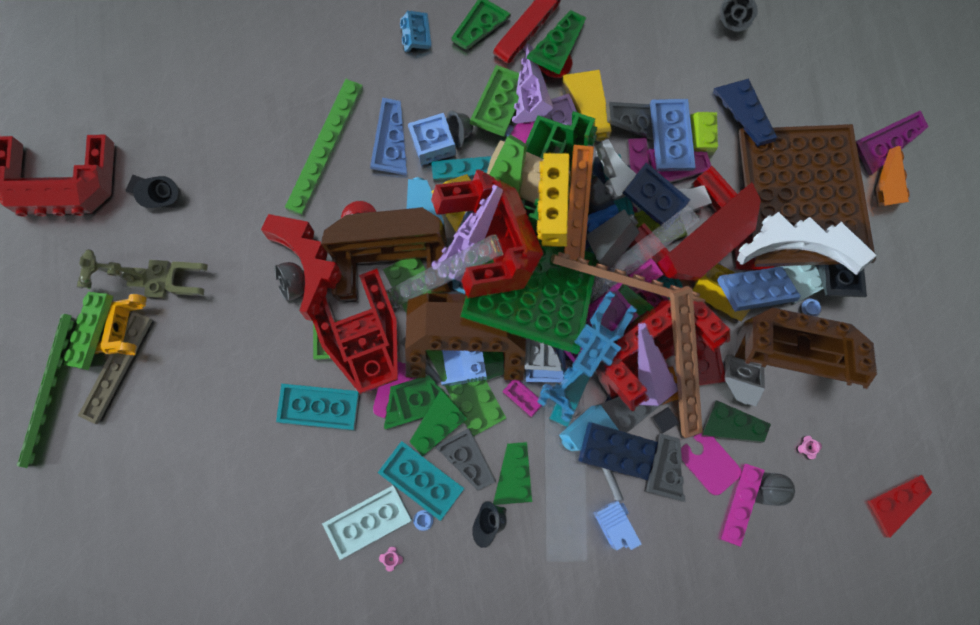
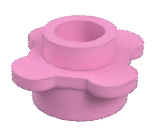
M805 436L802 445L798 446V451L806 454L809 459H815L822 445L820 442L812 439L811 436Z
M390 547L385 554L379 556V560L386 566V570L391 572L396 565L402 564L403 557L398 555L395 547Z

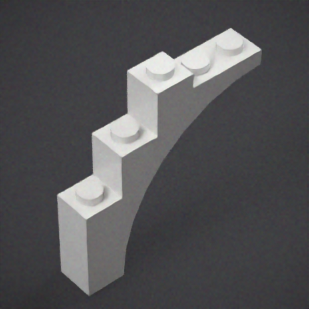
M609 139L604 140L596 147V154L602 161L606 177L609 178L604 184L605 190L608 194L610 193L615 201L626 197L622 192L636 173L618 156ZM704 185L691 189H678L690 199L678 217L700 210L712 203ZM633 203L634 207L637 208L638 212L643 211Z
M778 212L774 216L769 215L763 220L760 233L754 237L752 243H746L739 249L740 253L737 260L743 265L754 257L767 252L782 249H801L828 256L843 264L857 275L873 261L876 254L842 222L837 226L832 225L824 231L810 217L804 222L800 220L793 226Z

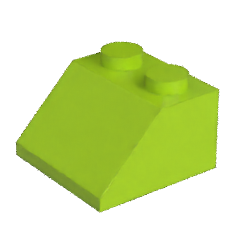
M717 112L690 114L694 151L707 152L708 156H713L718 148Z

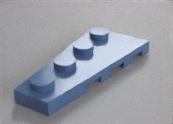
M382 97L370 169L407 176L401 101Z

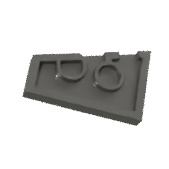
M620 397L598 404L603 407L619 431L626 433L659 407L639 405L632 412Z
M470 428L434 446L461 472L477 491L496 482Z
M661 433L658 436V445L646 492L685 502V495H683L684 479L681 472L680 439Z

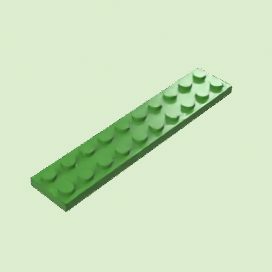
M420 258L400 260L383 269L406 314L408 299L432 293L431 288L428 287L427 271ZM427 350V354L442 382H445L447 376L442 350ZM484 379L454 386L445 385L452 400L467 416L464 423L467 428H470L473 436L507 419L487 381Z

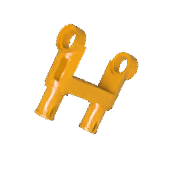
M130 294L128 299L117 300L111 303L102 341H98L95 354L104 352L106 354L136 355L137 345L123 341L129 312L143 309L147 302L145 296ZM114 322L118 324L117 332L113 329Z

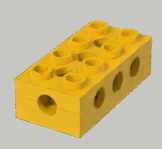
M544 153V161L539 162L538 239H542V246H567L569 154Z

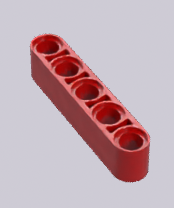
M534 0L494 48L493 54L506 64H510L557 9L561 0Z

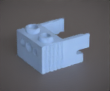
M444 113L408 123L409 132L421 165L456 155L455 143Z
M442 350L447 376L445 382L441 381L442 386H454L468 382L471 383L472 381L487 380L482 351Z
M613 501L593 512L612 549L619 550L625 546V548L629 547L632 550L641 545L637 534L626 516L629 512L624 503L621 504L619 501Z

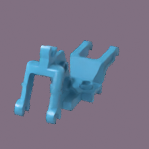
M612 291L606 294L590 319L593 328L588 324L585 325L576 339L575 343L583 349L574 361L572 368L569 367L565 371L561 384L556 383L555 386L543 385L540 392L541 395L537 400L542 406L546 404L548 398L562 407L561 419L566 422L570 421V416L575 413V410L572 409L570 399L566 396L565 388L569 384L574 383L580 375L585 374L591 377L601 361L608 366L612 364L613 358L621 349L614 341L624 335L626 327L633 318V313L637 311L635 307L630 306L614 331H610L601 325L602 316L610 305L611 299L615 296V293Z

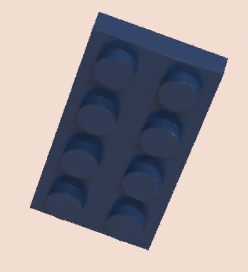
M588 422L578 461L649 480L658 442Z

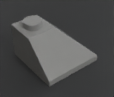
M726 355L725 381L737 401L757 406L765 390L764 367L753 362L746 364L743 359Z

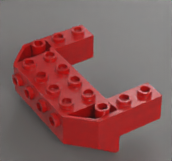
M87 135L85 165H74L73 177L22 178L23 144L13 136H0V203L5 208L14 212L16 216L27 217L28 214L41 217L46 216V214H53L55 216H65V214L83 216L84 213H92L111 196L114 142L107 135Z
M476 170L473 180L436 184L431 198L437 215L472 210L476 213L482 206L480 204L481 200L487 199L490 196L493 185L503 189L485 237L494 263L466 267L461 282L467 298L524 289L543 255L542 248L517 189L482 170Z

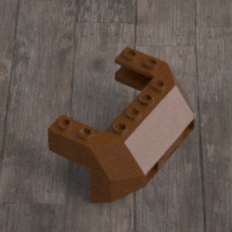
M423 207L349 214L336 221L323 232L321 245L332 257V262H335L341 271L340 281L337 282L335 289L332 288V295L337 301L357 300V264L427 258V282L431 292H451L450 276L431 266L434 260L438 261L443 255V248L448 247L445 229L441 219Z
M426 293L408 299L405 341L406 377L426 378L427 350L504 352V380H523L526 338L460 317L466 294Z
M770 308L746 320L737 337L734 357L745 360L746 364L755 362L765 368L769 365L844 381L850 386L852 383L863 385L864 389H868L877 375L874 343L854 325Z

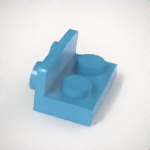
M407 11L400 20V28H402L403 32L402 44L404 45L405 52H409L411 48L429 49L431 47L428 14Z

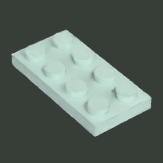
M392 485L322 523L341 560L411 522L412 519L395 486Z

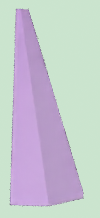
M528 43L523 47L525 51V58L521 59L523 71L519 72L516 91L519 99L518 103L514 104V109L517 112L512 121L516 124L535 121L538 115L545 117L553 109L538 64L526 59L531 50H534Z
M492 186L493 190L487 199L481 200L480 204L482 206L475 214H470L454 234L452 244L449 247L443 248V255L438 261L434 260L431 266L460 282L466 267L475 266L503 189L498 186Z
M639 324L638 380L647 389L646 394L649 397L647 402L644 401L640 405L659 406L676 393L678 387L677 383L675 384L672 373L667 368V363L658 346H655L653 336L647 330V325Z

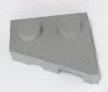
M526 338L525 369L564 371L555 347Z

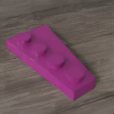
M921 110L856 141L858 154L869 176L884 165L889 149L901 146L902 150L903 147L929 127Z
M612 285L609 291L615 293V296L611 299V303L604 312L600 323L610 331L616 329L631 306L618 289ZM603 299L600 301V303L597 305V307L594 309V311H593V312L591 313V315L588 317V319L586 320L585 325L588 324L590 327L593 328V326H592V324H591V322H590V319L592 318V316H593L594 313L596 312L597 308L599 307V305L601 304V302L603 301ZM636 312L633 313V318L631 319L629 324L632 321H634L637 317H639V315ZM564 350L574 363L578 355Z

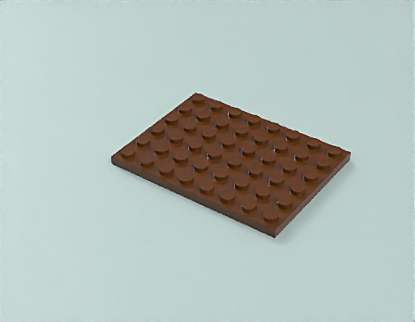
M853 124L772 127L777 136L776 141L757 146L744 129L739 130L745 187L753 182L761 199L756 230L751 234L752 242L754 237L760 233L763 220L769 215L774 216L779 212L793 226L800 220L804 222L810 217L824 231L830 226H837L842 222L875 253ZM801 249L776 250L754 257L755 267L841 264L828 256Z

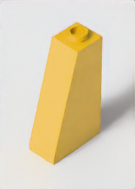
M600 70L563 75L562 86L566 94H570L576 111L595 118V126L597 127L596 141L602 142L610 138L611 126L607 122L606 101Z

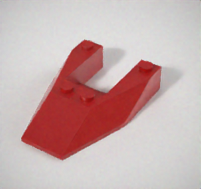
M378 269L359 275L371 309L335 322L327 297L325 296L321 301L320 310L313 320L321 347L359 394L398 380L397 319Z

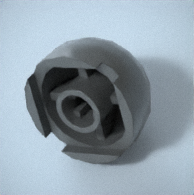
M724 0L720 7V19L723 25L736 32L749 28L758 14L755 0Z
M293 262L275 265L276 280L279 279L280 286L278 287L283 298L286 301H290L300 297L305 290L304 270Z

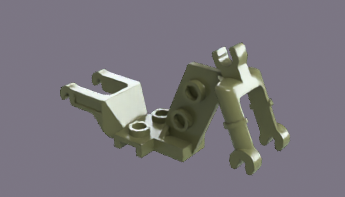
M88 249L80 257L79 266H81V272L77 287L91 289V274L100 270L107 272L111 276L122 277L121 279L127 280V286L130 288H145L144 296L146 298L165 299L167 290L175 296L180 294H199L204 296L205 289L174 286L173 280L174 273L182 270L207 271L208 265L204 263L175 261L170 265L169 261L149 260L148 269L121 267V264L115 262L99 264L96 261L94 252Z

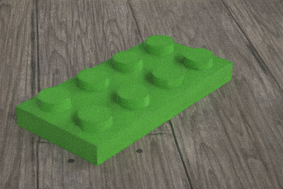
M498 65L495 66L470 119L471 125L503 137L505 136L516 112L514 104L518 103L519 96L516 94L519 73Z
M88 292L84 297L81 313L76 319L75 331L70 336L71 342L64 354L63 365L89 370L114 296L105 293Z

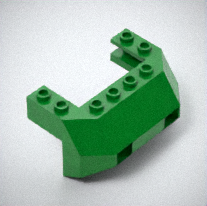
M573 111L572 125L570 126L538 115L526 141V152L544 159V153L569 154V171L571 173L573 146H593L596 141L597 127L595 126V118ZM569 182V188H568V202H569L570 182ZM520 198L534 232L538 235L539 199L535 200L534 209L530 207L532 203Z

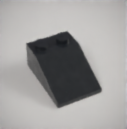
M843 264L817 265L826 296L867 297L864 269L855 275Z

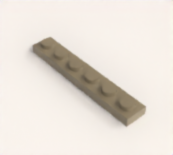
M133 311L127 322L123 342L135 344L138 349L152 319ZM121 353L109 355L78 414L79 417L94 424L99 423L134 355Z

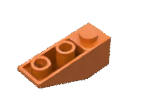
M901 146L889 149L876 187L878 207L909 202L910 193L906 186L907 173L903 166L904 154L901 151Z

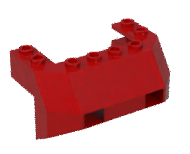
M713 166L709 167L692 183L694 188L705 186L712 202L709 205L716 211L711 217L670 252L645 223L638 228L640 233L629 245L643 263L650 258L653 259L662 271L663 276L673 279L697 281L756 230L761 199L753 182L737 194Z
M670 300L661 301L649 312L647 311L637 320L630 323L626 327L624 335L614 341L621 349L613 358L612 364L608 366L601 361L596 368L598 379L611 399L619 396L632 412L641 403L649 400L646 394L647 389L638 380L639 324L647 325V330L653 336L654 344L658 346L665 361L675 355ZM693 301L696 338L700 337L713 352H716L717 348L730 342V328L704 302Z

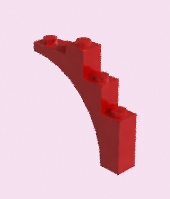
M268 214L261 231L268 240L286 246L300 258L305 275V290L299 311L306 320L313 321L315 315L320 310L322 299L327 294V287L335 289L337 282L341 279V271L335 262L326 261L328 253L320 241L313 240L315 231L308 221Z

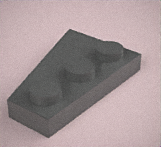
M608 102L606 104L608 123L653 140L650 104Z

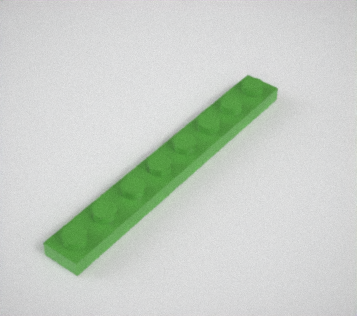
M345 79L285 205L287 210L302 216L304 215L363 90L361 84Z
M61 314L18 459V467L28 468V464L33 463L35 453L32 452L34 444L38 445L41 433H38L40 425H44L46 414L43 413L45 406L49 407L52 395H49L51 387L54 388L56 385L57 376L54 375L56 368L60 369L63 361L60 355L61 351L65 350L68 344V339L65 338L67 331L70 332L73 326L72 315Z

